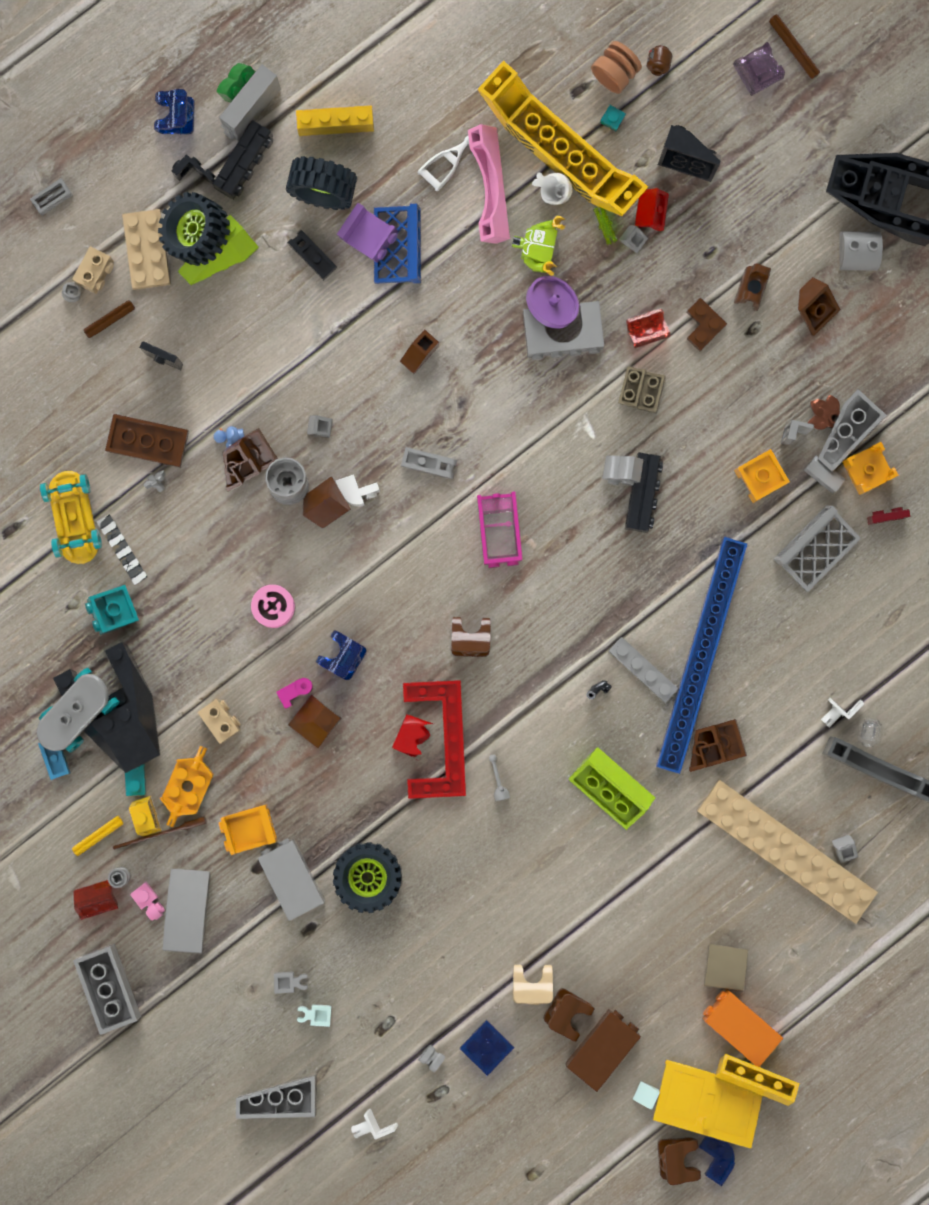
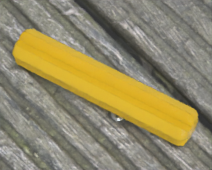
M116 816L72 847V851L76 856L81 855L124 824L120 816Z

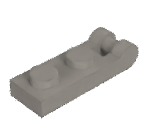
M406 447L401 467L453 479V469L457 465V460ZM441 463L447 464L445 470L440 469Z

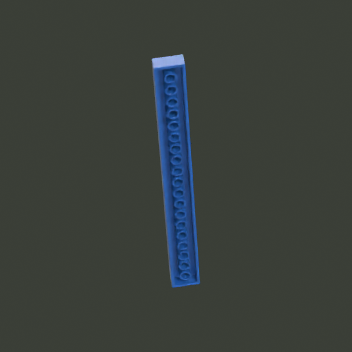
M727 537L722 539L656 767L678 774L681 773L747 543Z

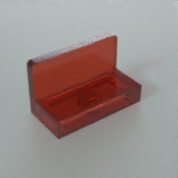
M108 880L73 891L74 909L81 920L118 909V902L113 895L112 886Z

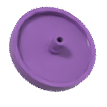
M542 276L536 279L528 288L526 294L528 308L532 315L543 325L556 329L564 328L577 317L579 312L578 298L573 289L563 280L553 276Z

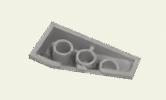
M857 389L844 403L818 459L833 472L887 415Z

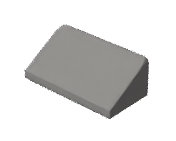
M816 455L804 469L807 474L833 494L838 491L845 481L844 477L835 470L832 472Z

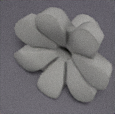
M164 470L157 472L155 476H148L147 479L149 481L144 483V487L146 489L156 487L159 492L163 491L165 487L161 482L166 475Z

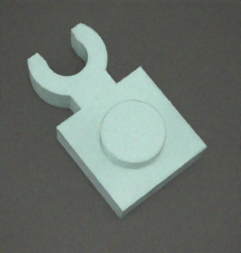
M312 1004L311 1010H308L305 1006H300L298 1011H303L305 1017H298L297 1021L305 1022L311 1020V1026L330 1027L332 1006Z

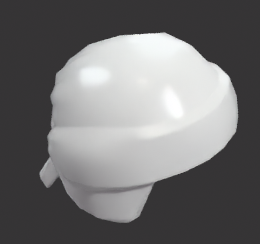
M539 172L536 175L537 179H534L532 185L541 187L542 199L545 203L551 205L564 204L572 195V184L569 178L562 173H552L543 176Z

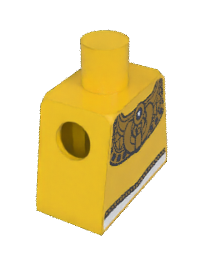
M152 796L131 803L129 811L138 835L144 837L162 831Z

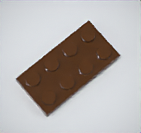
M113 414L105 451L181 468L189 430Z

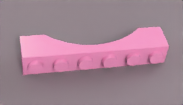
M480 124L468 130L470 150L480 167L485 187V205L479 221L481 242L498 244L510 239L498 133L496 127Z

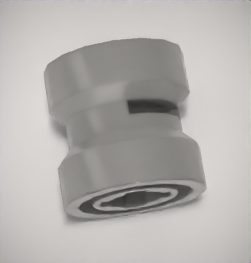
M125 867L113 869L108 875L109 884L114 888H121L128 884L131 878L129 870Z
M429 1045L418 1060L422 1064H427L429 1069L435 1072L444 1061L445 1056L442 1053H437L435 1048Z

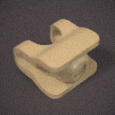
M514 965L513 1001L515 1003L540 1005L552 1002L553 970L551 965L543 966L541 980L534 984L525 980L522 965Z

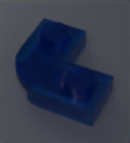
M705 1136L699 1147L714 1157L704 1174L722 1186L735 1166L733 1148L726 1141Z

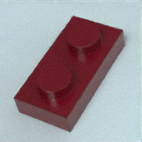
M903 507L891 509L890 513H884V510L872 512L873 516L867 517L868 525L906 519L911 516L909 509L903 510Z

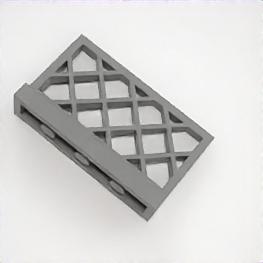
M826 505L774 558L806 592L861 539L837 513L838 511L834 506ZM834 517L839 522V530H830V522ZM820 532H826L825 544H816V536ZM830 532H839L838 544H829ZM843 532H849L853 537L848 544H842ZM806 546H812V557H803V549ZM816 546H825V557H816ZM829 546H838V555L836 557H829ZM793 559H799V570H792L788 564ZM803 559H812V570H803ZM816 559H825V568L823 570H816ZM803 573H812V581L808 585L803 582Z

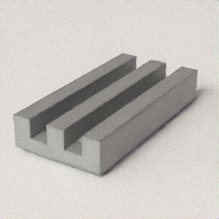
M62 178L30 198L40 215L43 216L73 196ZM62 185L61 189H59L55 193H52L40 203H37V201H39L44 196H46L47 194H49L50 192H52L53 190Z

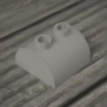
M841 231L839 233L840 270L877 271L879 269L883 251L882 235L880 232Z

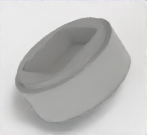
M69 282L63 286L62 297L66 301L76 302L80 299L82 290L78 284Z

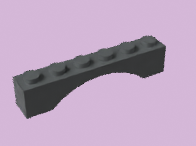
M829 737L822 753L823 755L929 803V780L885 762L841 739Z

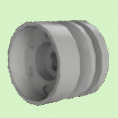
M286 457L276 459L266 470L265 480L267 487L277 502L284 505H293L305 498L309 482L304 467L297 460ZM286 482H287V483H292V485H291V486H289V485H286V486H285V483H286Z

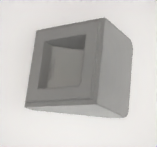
M630 225L619 240L635 253H638L648 240V237L637 226Z
M318 415L310 416L307 434L330 438L332 419Z
M850 835L832 841L840 864L858 857L855 842Z

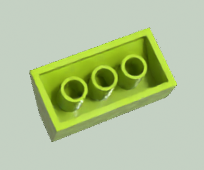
M598 747L568 779L626 830L647 812L656 798Z

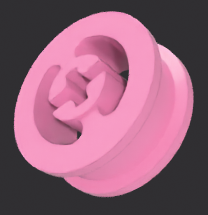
M266 585L254 594L251 610L255 619L268 628H279L286 625L292 619L295 603L293 597L285 588L278 585ZM271 593L282 595L287 603L285 612H282L283 606L280 601L276 604L277 609L275 611L271 609L268 612L272 616L278 615L276 620L265 619L260 612V603L264 601L265 611L271 608L269 605L271 602L275 604L278 601L275 597L268 598V595Z

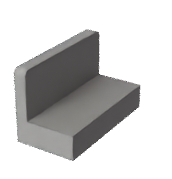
M791 420L784 427L781 444L790 445L796 440L797 433L806 435L814 429V425Z

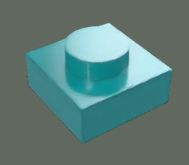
M609 105L600 123L616 132L626 113Z

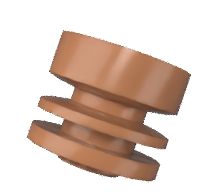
M612 41L609 47L604 50V56H599L591 66L592 73L604 87L616 94L621 93L629 84V79H633L642 68L640 60L633 51L618 41Z

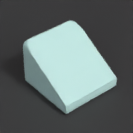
M640 1081L633 1100L652 1110L660 1091Z

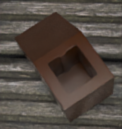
M424 329L401 358L400 363L415 374L438 349L439 341Z

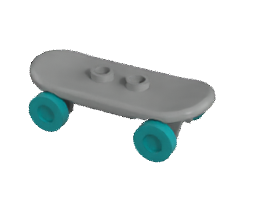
M89 668L82 670L74 678L75 683L56 704L46 709L39 716L40 722L37 727V737L44 748L50 751L66 749L69 753L75 751L84 742V739L79 735L101 711L104 715L110 713L120 703L116 697L108 701L110 695L105 683L98 676L92 674L93 672Z

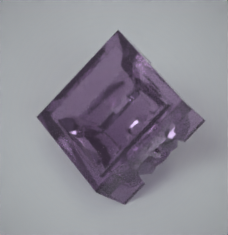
M768 42L745 57L742 56L736 59L733 63L751 96L782 80L785 76V70L782 65L778 66V62L774 59L772 48Z

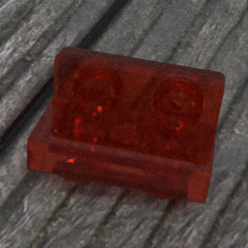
M662 309L652 310L649 313L626 320L627 332L634 348L671 337Z

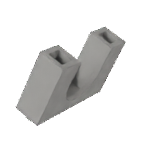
M599 301L580 303L581 332L577 338L566 343L551 339L545 330V326L532 315L529 309H523L527 357L532 358V360H541L543 356L559 358L562 357V354L569 353L570 356L581 355V352L588 351L589 354L600 353V350L604 348Z

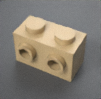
M90 246L72 280L79 286L97 294L98 290L100 291L105 284L104 279L107 273H111L114 261L109 255Z
M215 699L198 711V714L219 744H222L241 730L239 728L241 724L236 716L232 717L229 714L228 710L230 708L224 700Z

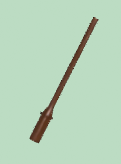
M205 816L185 821L178 827L115 845L113 849L115 850L178 830L188 831L191 828L207 824Z

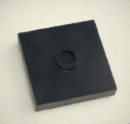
M141 342L139 348L145 355L153 358V361L161 365L167 364L181 371L183 363L176 355L147 342Z

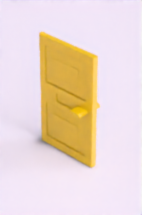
M666 1060L653 1120L751 1149L763 1096L717 1078L714 1073Z

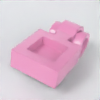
M147 882L130 894L141 910L148 906L146 914L150 920H158L163 916L165 909L159 902H153L158 896Z

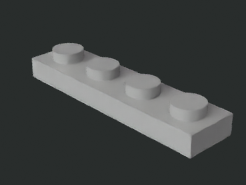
M620 637L609 649V652L664 703L678 690L672 682L624 638Z

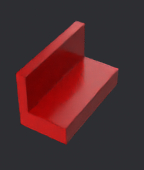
M659 188L646 189L638 199L635 226L638 228L650 227L656 231H664L669 194Z

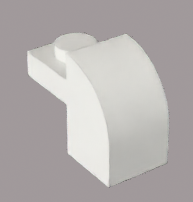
M354 474L336 480V484L345 500L352 506H364L362 498L366 497L368 500L376 497L377 493L380 492L377 483L358 488Z

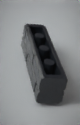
M254 120L250 122L212 183L214 189L232 200L236 196L239 197L244 189V182L251 179L254 173V166L261 163L264 157L262 153L266 148L269 149L273 143V135L269 129L261 126Z
M638 452L636 457L643 459L641 479L639 483H634L631 486L625 529L648 533L649 529H653L654 518L651 515L652 510H656L657 499H654L655 491H659L660 480H657L658 472L662 473L663 461H660L661 456Z

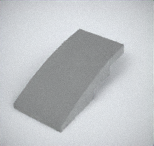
M171 869L165 915L163 951L202 954L207 919L210 871Z

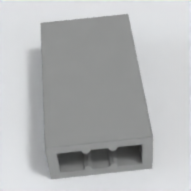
M263 64L219 117L222 123L221 127L225 130L224 134L230 139L235 138L239 141L250 122L257 120L281 90L277 75Z
M287 838L278 843L279 847L273 850L269 847L261 851L262 856L258 857V860L290 921L320 906L325 900L295 840L289 841Z

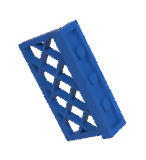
M417 203L410 204V206L374 208V215L378 218L379 213L385 212L391 216L385 223L389 224L394 219L400 225L397 228L398 233L402 228L407 231V237L402 242L398 238L396 239L400 245L393 252L387 248L391 254L384 262L382 260H379L378 263L374 261V283H421V208ZM407 211V218L403 223L395 218L400 212ZM404 247L407 250V256L400 260L395 254ZM395 257L400 263L392 271L386 264ZM385 266L391 273L386 278H379V271ZM402 266H405L408 269V277H399L396 272Z

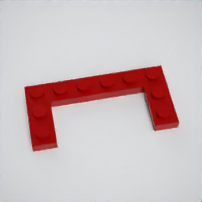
M461 680L403 683L404 702L442 700L446 777L407 779L408 799L466 796Z

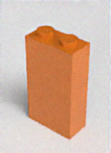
M726 989L725 992L722 990L717 995V1001L714 1005L708 1006L703 1012V1020L755 1066L760 1067L784 1038L730 990Z

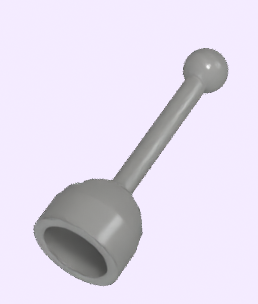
M490 755L489 760L492 762L498 786L494 792L495 802L509 799V791L501 786L496 765L497 757Z

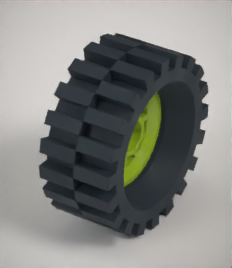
M301 156V158L296 157L295 160H292L285 190L287 193H290L291 197H296V200L304 201L305 204H313L315 207L319 208L320 206L324 209L332 208L333 210H338L339 208L345 210V208L351 207L357 176L354 172H351V169L344 168V165L341 164L337 165L334 161L329 160L328 162L323 158L315 159V157L309 156L307 158Z
M186 192L183 193L184 197L178 195L175 197L176 202L171 200L168 203L170 208L168 210L164 209L162 212L165 214V217L159 220V223L162 224V228H158V233L162 235L159 241L164 244L162 247L169 255L195 266H200V263L203 265L209 264L208 259L214 261L216 259L215 254H221L223 251L221 249L222 244L226 245L228 242L225 239V235L230 234V230L226 229V226L230 225L229 220L226 219L228 215L226 211L222 210L223 207L201 194Z
M372 842L359 843L347 849L337 861L333 872V886H335L336 895H339L340 901L343 904L346 903L349 909H356L359 913L364 911L374 913L376 910L380 911L385 906H389L393 899L396 898L402 881L401 866L397 861V857L388 848H384L378 843L372 844ZM371 863L375 864L372 869H370ZM363 873H372L373 880L370 882L364 881ZM368 885H370L372 891H368Z

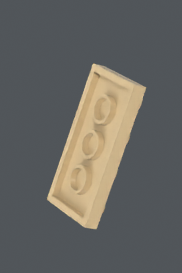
M155 209L122 214L132 289L137 290L171 285L167 252L162 247L164 244L159 241V238L162 237L158 233V228H162V224L159 223L160 218H162L161 210Z

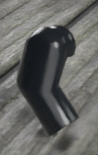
M602 680L591 686L586 695L592 700L601 690L605 694L608 693L612 686L607 683L608 681Z

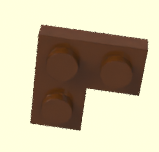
M699 298L686 312L699 324L687 337V340L700 352L727 325L702 298Z

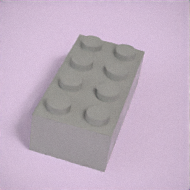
M115 943L73 960L100 1035L133 1023L141 1017Z

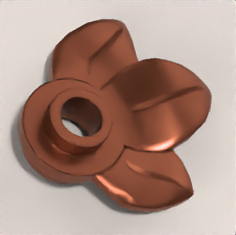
M829 395L826 401L820 399L811 401L810 405L815 416L808 421V424H813L817 430H823L827 427L833 428L835 422L832 421L831 416L835 415L838 418L840 414L838 399Z

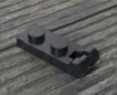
M302 230L297 232V236L294 239H290L287 242L323 281L337 269V266ZM302 241L305 242L306 244L300 248L299 244Z

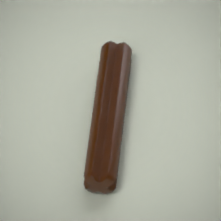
M130 300L126 301L84 328V333L88 338H92L135 310V306Z

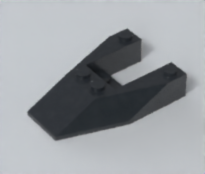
M900 153L836 155L826 193L875 226L905 241L922 246L929 244V220L900 212L908 184L929 190L928 161Z
M120 642L105 650L123 687L110 694L108 701L116 697L120 703L106 715L101 711L83 731L125 773H128L161 754L152 693L128 645ZM69 669L53 678L61 696L75 683L74 678L78 675L76 671Z

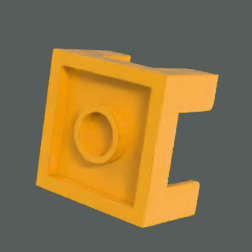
M882 442L842 461L859 495L899 476L895 468L890 469L882 453L885 451Z
M771 449L734 470L737 477L743 479L751 494L748 496L752 503L790 482Z

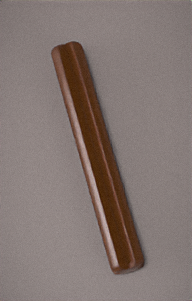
M779 15L772 16L769 20L771 26L811 79L817 77L820 70Z

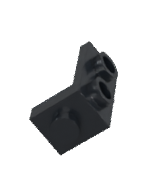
M187 154L181 160H177L171 170L174 177L179 181L192 168L211 185L216 177L209 169L205 171L198 159L194 156L190 158Z

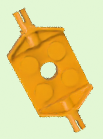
M200 746L194 758L176 760L177 763L162 797H160V800L171 814L166 825L174 828L176 820L180 815L197 814L214 775L204 763L203 758L207 748ZM185 781H191L193 784V789L190 792L183 789Z

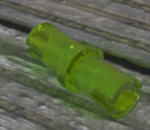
M596 207L593 209V212L599 223L598 228L602 231L606 244L611 245L610 236L614 243L618 241L612 227L613 222L609 220L605 209L599 207L602 213L600 214Z

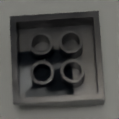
M671 125L657 165L711 182L720 165L721 155H718L714 150L708 149L685 127Z

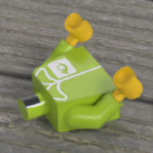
M556 216L554 220L533 225L527 229L525 238L513 237L512 247L523 249L521 259L524 260V263L533 272H547L550 276L554 275L550 269L552 267L557 268L551 262L558 231L556 228L560 230L565 229V226L560 224L565 218Z

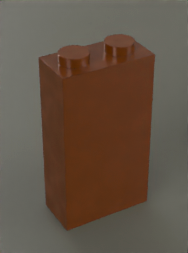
M608 1009L565 1063L570 1071L596 1092H598L641 1038L638 1033L640 1029L632 1022L627 1024L622 1020L624 1016L617 1010L613 1012Z

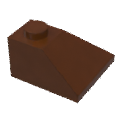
M814 277L799 290L798 310L810 333L815 336L841 309L828 284Z
M311 695L288 726L319 748L342 718Z

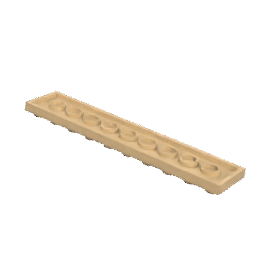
M721 780L717 781L697 810V812L855 924H857L878 893Z

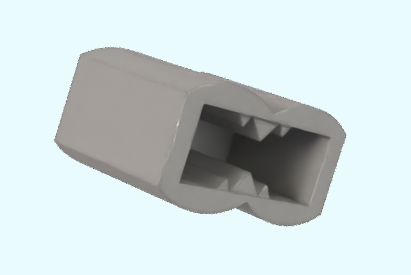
M606 456L602 479L608 480V484L619 485V482H622L624 485L633 486L634 483L640 482L643 459L633 456Z

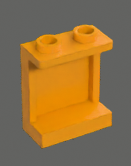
M268 804L221 817V822H219L220 831L225 833L226 837L224 841L225 849L227 852L230 851L231 855L278 841Z

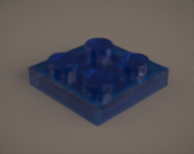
M486 1019L459 1049L488 1076L514 1049V1046Z

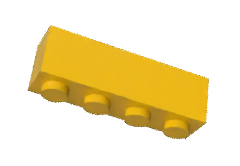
M372 105L296 110L299 136L374 132Z
M727 1054L720 1058L715 1074L717 1078L787 1106L794 1103L800 1084Z

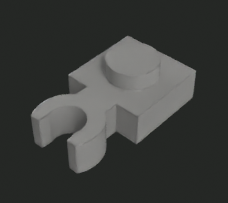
M294 972L274 973V992L294 993L295 987L305 990L308 988V985H302L300 980L307 978L308 975L300 974L298 977H294Z

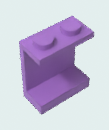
M357 203L337 235L341 240L378 263L379 260L385 257L386 249L390 243L393 244L397 239L398 230L392 224L391 226L367 211L363 205Z

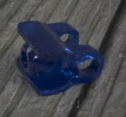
M184 89L156 92L155 101L161 106L169 107V113L165 118L154 122V130L160 134H192L194 131V99L187 96V92Z
M334 630L330 637L339 644V654L332 659L319 655L316 663L338 677L350 680L366 655L367 649L344 634Z

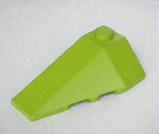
M231 215L226 218L230 222V225L226 226V229L230 230V234L225 235V239L228 242L226 245L222 244V253H216L214 261L208 259L209 264L203 265L200 263V266H195L185 262L178 270V273L191 286L221 270L228 269L234 264L244 262L259 248L244 228Z

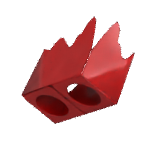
M406 714L392 748L408 756L417 757V755L422 754L417 745L422 744L431 736L424 725L433 723Z

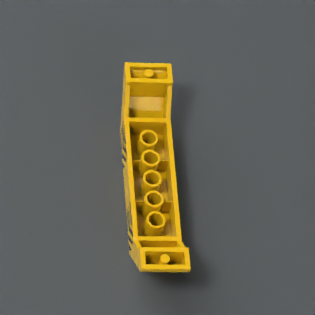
M502 61L478 88L479 93L503 127L551 170L567 176L572 184V188L589 203L623 216L648 188L636 175H631L617 169L534 97L522 82L518 73L505 61Z

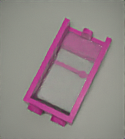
M515 491L511 492V494L502 495L500 493L482 497L477 495L484 565H488V568L500 567L502 563H507V566L519 565V562L523 559Z

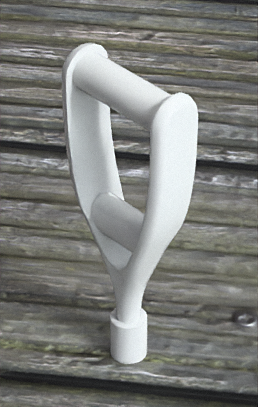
M467 136L460 145L436 154L418 170V175L424 177L435 188V191H439L455 172L463 150L469 145V137ZM456 152L458 154L457 157L454 156L452 153ZM444 156L454 166L440 183L426 168Z

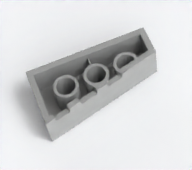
M316 1075L238 1096L236 1098V1119L315 1117L317 1115Z

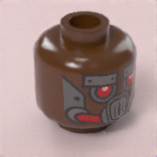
M658 45L649 51L646 67L653 75L661 76L670 70L673 55L669 48Z

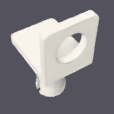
M829 698L828 700L833 704V708L821 720L830 728L841 715L850 719L864 705V702L859 700L846 713L835 701Z
M368 1109L364 1114L366 1121L352 1126L351 1130L352 1133L356 1132L354 1134L355 1138L371 1132L374 1139H378L394 1132L398 1124L395 1123L380 1130L372 1110Z

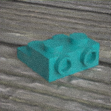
M126 585L90 596L87 599L88 603H85L88 614H92L95 620L92 621L95 632L99 631L100 635L139 621Z

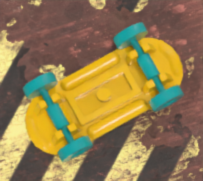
M64 471L57 474L51 480L49 486L47 483L40 484L43 501L51 503L58 538L51 540L52 550L56 558L64 556L72 563L85 564L96 556L98 549L102 548L101 536L98 529L95 528L88 495L91 492L90 482L86 474L80 475L73 471Z

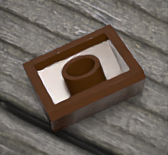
M329 477L312 489L303 499V516L322 529L351 510L333 477Z

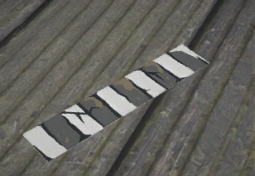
M110 514L97 521V524L134 585L147 578L146 573Z

